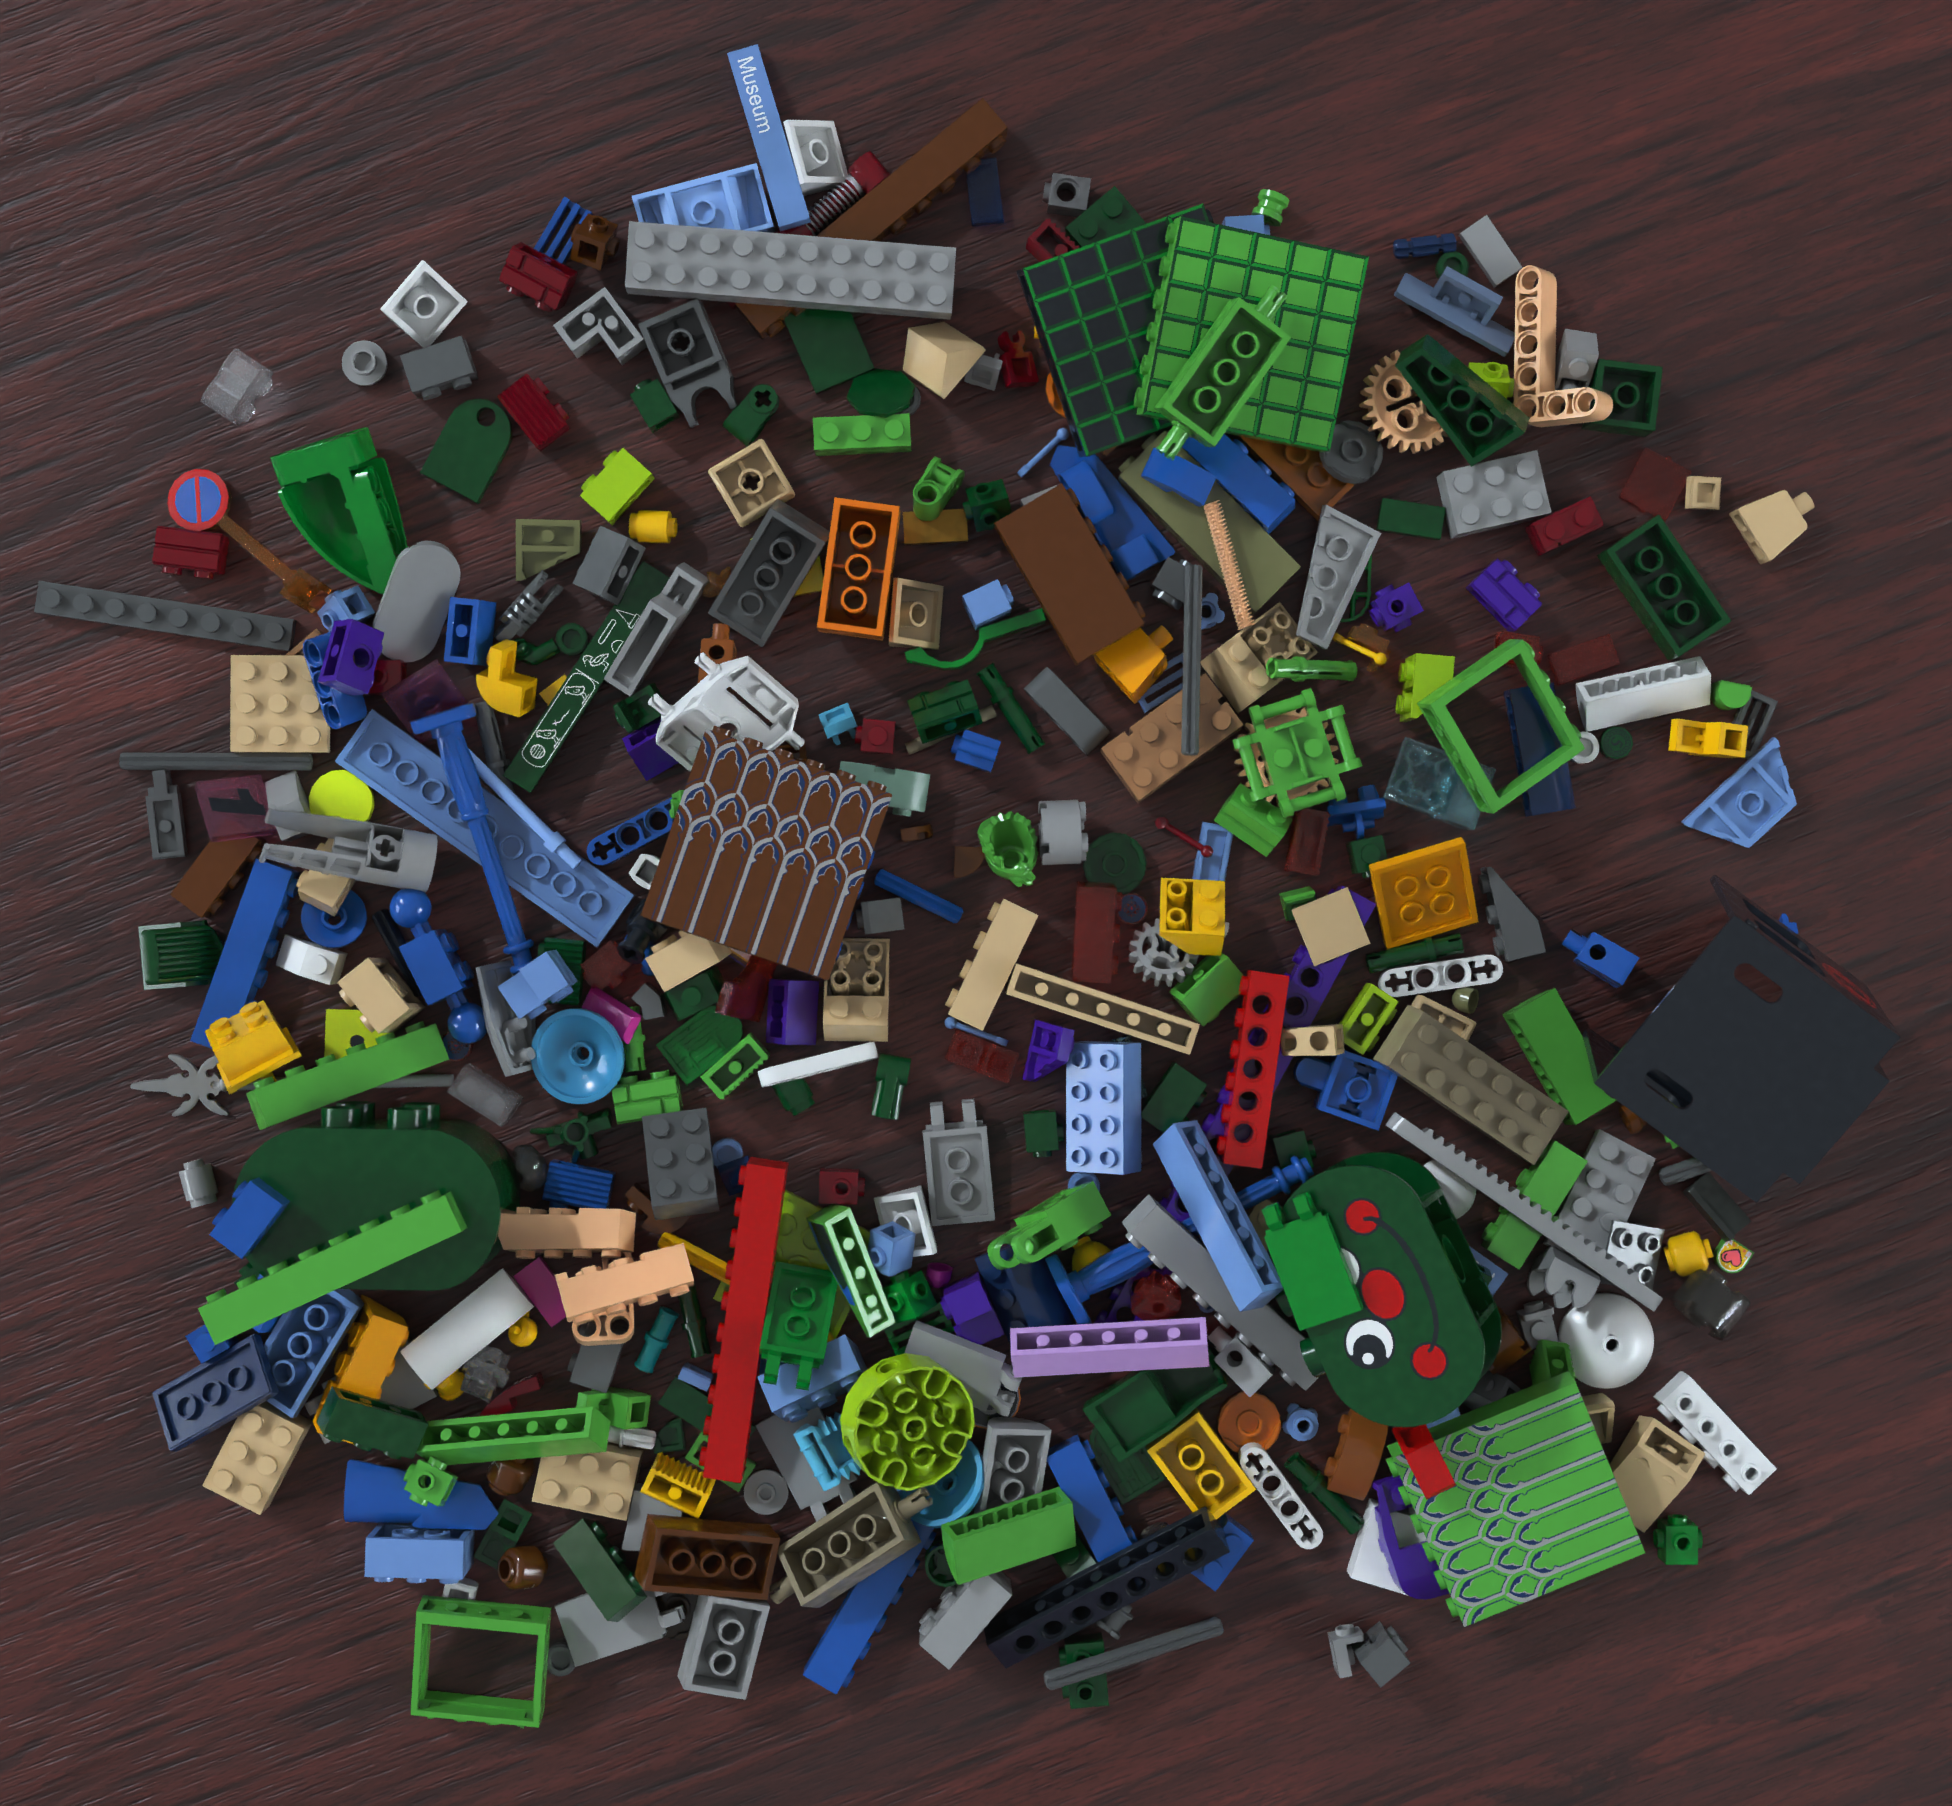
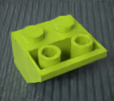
M1415 653L1405 658V663L1400 664L1398 681L1403 682L1402 695L1397 696L1395 709L1396 714H1400V722L1417 719L1423 714L1417 703L1453 678L1455 656Z

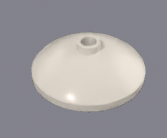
M1596 1293L1585 1306L1580 1308L1571 1307L1563 1317L1558 1331V1341L1570 1345V1358H1572L1574 1376L1581 1382L1596 1388H1617L1630 1383L1644 1371L1653 1353L1654 1334L1647 1315L1636 1303L1614 1293ZM1610 1339H1615L1616 1346L1611 1350L1607 1349V1342Z

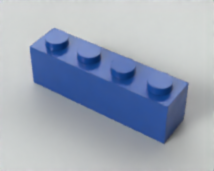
M1224 434L1215 447H1205L1196 439L1189 437L1182 446L1204 470L1216 476L1215 481L1268 534L1295 509V499L1293 498L1295 494L1291 488L1284 482L1278 484L1270 477L1272 474L1270 469L1260 460L1255 463L1247 455L1249 453L1248 449L1238 439L1232 441Z
M1077 1434L1049 1448L1047 1462L1060 1488L1073 1502L1074 1516L1097 1562H1100L1138 1542V1539L1131 1525L1124 1526L1120 1516L1124 1515V1511L1117 1497L1111 1499L1105 1488L1110 1486V1483L1102 1468L1096 1471L1091 1461L1096 1456L1089 1441L1085 1440L1082 1442Z

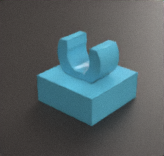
M848 702L818 714L827 738L832 737L836 745L841 744L838 735L842 732L848 731L852 739L855 738L856 731L854 727L857 724Z

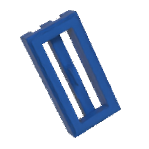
M564 196L534 249L553 258L577 215L582 216L578 223L581 224L587 214L593 215V213L583 209L577 203L571 202L570 199ZM568 208L571 209L546 253L543 252ZM571 237L558 259H555L564 265L572 252L573 242H571Z

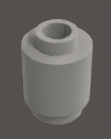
M203 1158L184 1163L185 1170L179 1171L185 1199L190 1201L191 1208L216 1202L218 1189L211 1163L204 1164Z

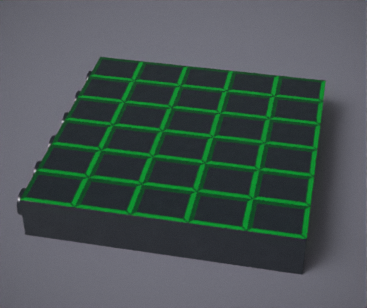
M1203 203L1016 271L1079 457H1088L1172 425L1170 421L1136 415L1138 407H1134V397L1137 388H1142L1144 375L1140 374V366L1144 354L1148 355L1150 342L1146 341V335L1150 322L1155 320L1157 309H1153V298L1156 290L1161 289L1163 276H1159V267L1162 257H1167L1169 243L1165 242L1168 225L1180 216L1214 223L1210 211L1205 209Z

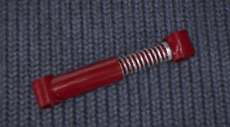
M871 151L863 154L850 166L847 171L849 175L845 178V181H841V186L836 185V189L832 188V193H827L828 197L823 196V200L819 199V204L814 203V207H810L808 213L811 223L784 231L778 229L774 233L815 236L816 231L820 233L819 229H824V224L829 225V220L833 222L832 218H837L838 213L842 214L841 210L846 211V206L851 207V202L855 204V199L859 200L860 197L868 194L886 179L890 173ZM726 302L732 310L737 309L734 302Z

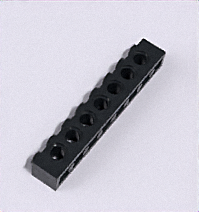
M1205 1506L995 1616L984 1628L987 1646L1003 1666L1008 1668L1229 1553L1230 1550L1224 1530Z

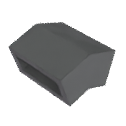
M650 982L644 983L632 997L641 1006L644 1020L668 1015L664 995Z

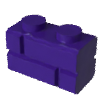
M1497 558L1466 589L1509 633H1512L1542 603L1538 600L1540 597L1539 592L1529 583L1523 585L1515 576L1518 573L1515 567L1507 560L1501 562Z

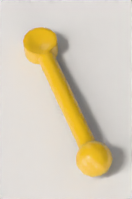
M1335 633L1332 638L1341 645H1346L1373 658L1378 665L1384 664L1387 660L1384 653H1375L1344 638L1338 633Z

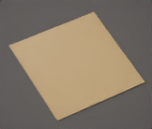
M1348 887L1291 910L1314 966L1371 944Z

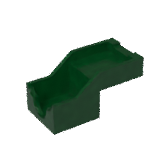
M1209 1345V1367L1132 1371L1085 1402L1082 1410L1091 1423L1093 1422L1119 1462L1174 1428L1201 1403L1228 1386L1229 1376L1214 1361L1216 1355Z

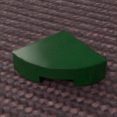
M674 1418L661 1428L655 1440L654 1454L686 1450L682 1418Z

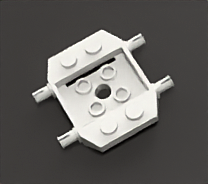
M701 653L700 656H697L694 663L708 674L674 705H669L658 694H654V698L651 697L648 701V705L661 714V722L655 737L656 744L690 772L705 729L712 730L714 726L720 727L724 723H732L736 726V729L732 731V738L744 741L745 737L758 740L763 743L762 748L768 751L775 750L784 741L789 743L795 750H799V746L802 747L805 743V740L793 731L799 708L798 699L749 656L723 662L719 665L712 661L705 653ZM731 687L772 722L773 725L769 727L726 689Z

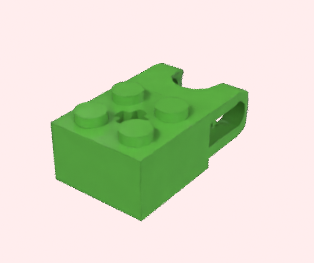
M1094 1181L1061 1190L1014 1219L1017 1226L993 1240L988 1246V1257L992 1265L996 1269L1004 1270L1015 1267L1020 1263H1033L1060 1248L1063 1251L1076 1245L1079 1242L1077 1237L1083 1233L1090 1235L1103 1227L1101 1222L1110 1217L1111 1214ZM1003 1244L1010 1245L1014 1252V1255L1007 1259V1261L1000 1256V1249Z

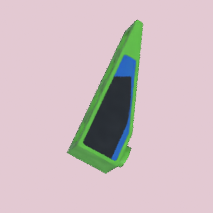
M830 1204L807 1217L806 1220L816 1245L866 1336L872 1337L894 1324L896 1321L851 1208Z

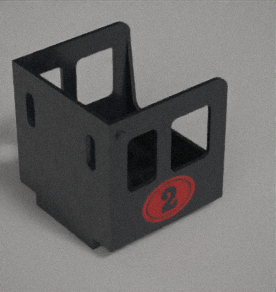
M1713 875L1710 882L1729 917L1727 923L1622 1048L1588 1028L1582 1033L1595 1085L1757 1203L1782 1173H1785L1800 1184L1889 1083V1079L1879 1062L1900 1039V1035L1866 984L1726 881ZM1742 963L1752 965L1782 988V995L1774 1002L1764 1000L1734 977L1735 968Z

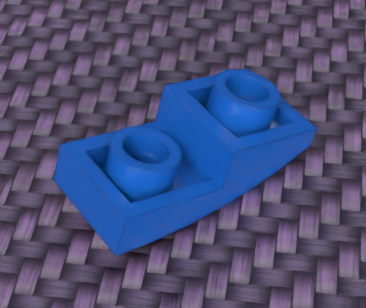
M1153 448L1141 477L1165 492L1173 491L1197 507L1204 506L1216 476L1177 455L1171 461L1164 456V453L1161 454L1156 448Z

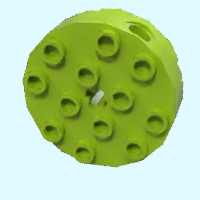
M904 1353L882 1359L860 1375L846 1395L840 1424L844 1446L854 1462L870 1478L884 1486L912 1491L935 1484L955 1469L963 1457L960 1454L966 1447L968 1438H972L975 1419L973 1401L958 1378L928 1356Z

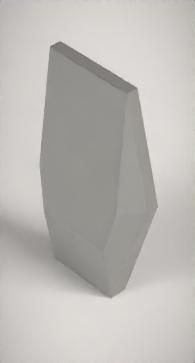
M511 960L476 967L485 1027L505 1077L533 1070L531 1060L536 1056L535 1050L531 1047L536 1033L535 1018L530 1020L527 1015L519 1019L498 989L499 985L516 975L510 973V968L513 966Z

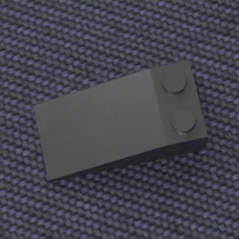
M777 499L768 510L708 614L763 647L827 544L830 531Z

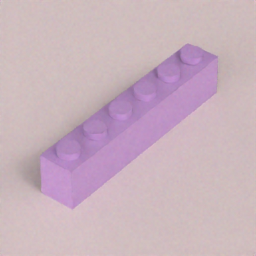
M1206 1317L1010 1328L1011 1361L1014 1378L1209 1367Z

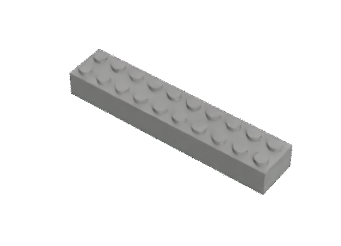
M629 221L625 289L628 294L950 320L952 315L956 248Z

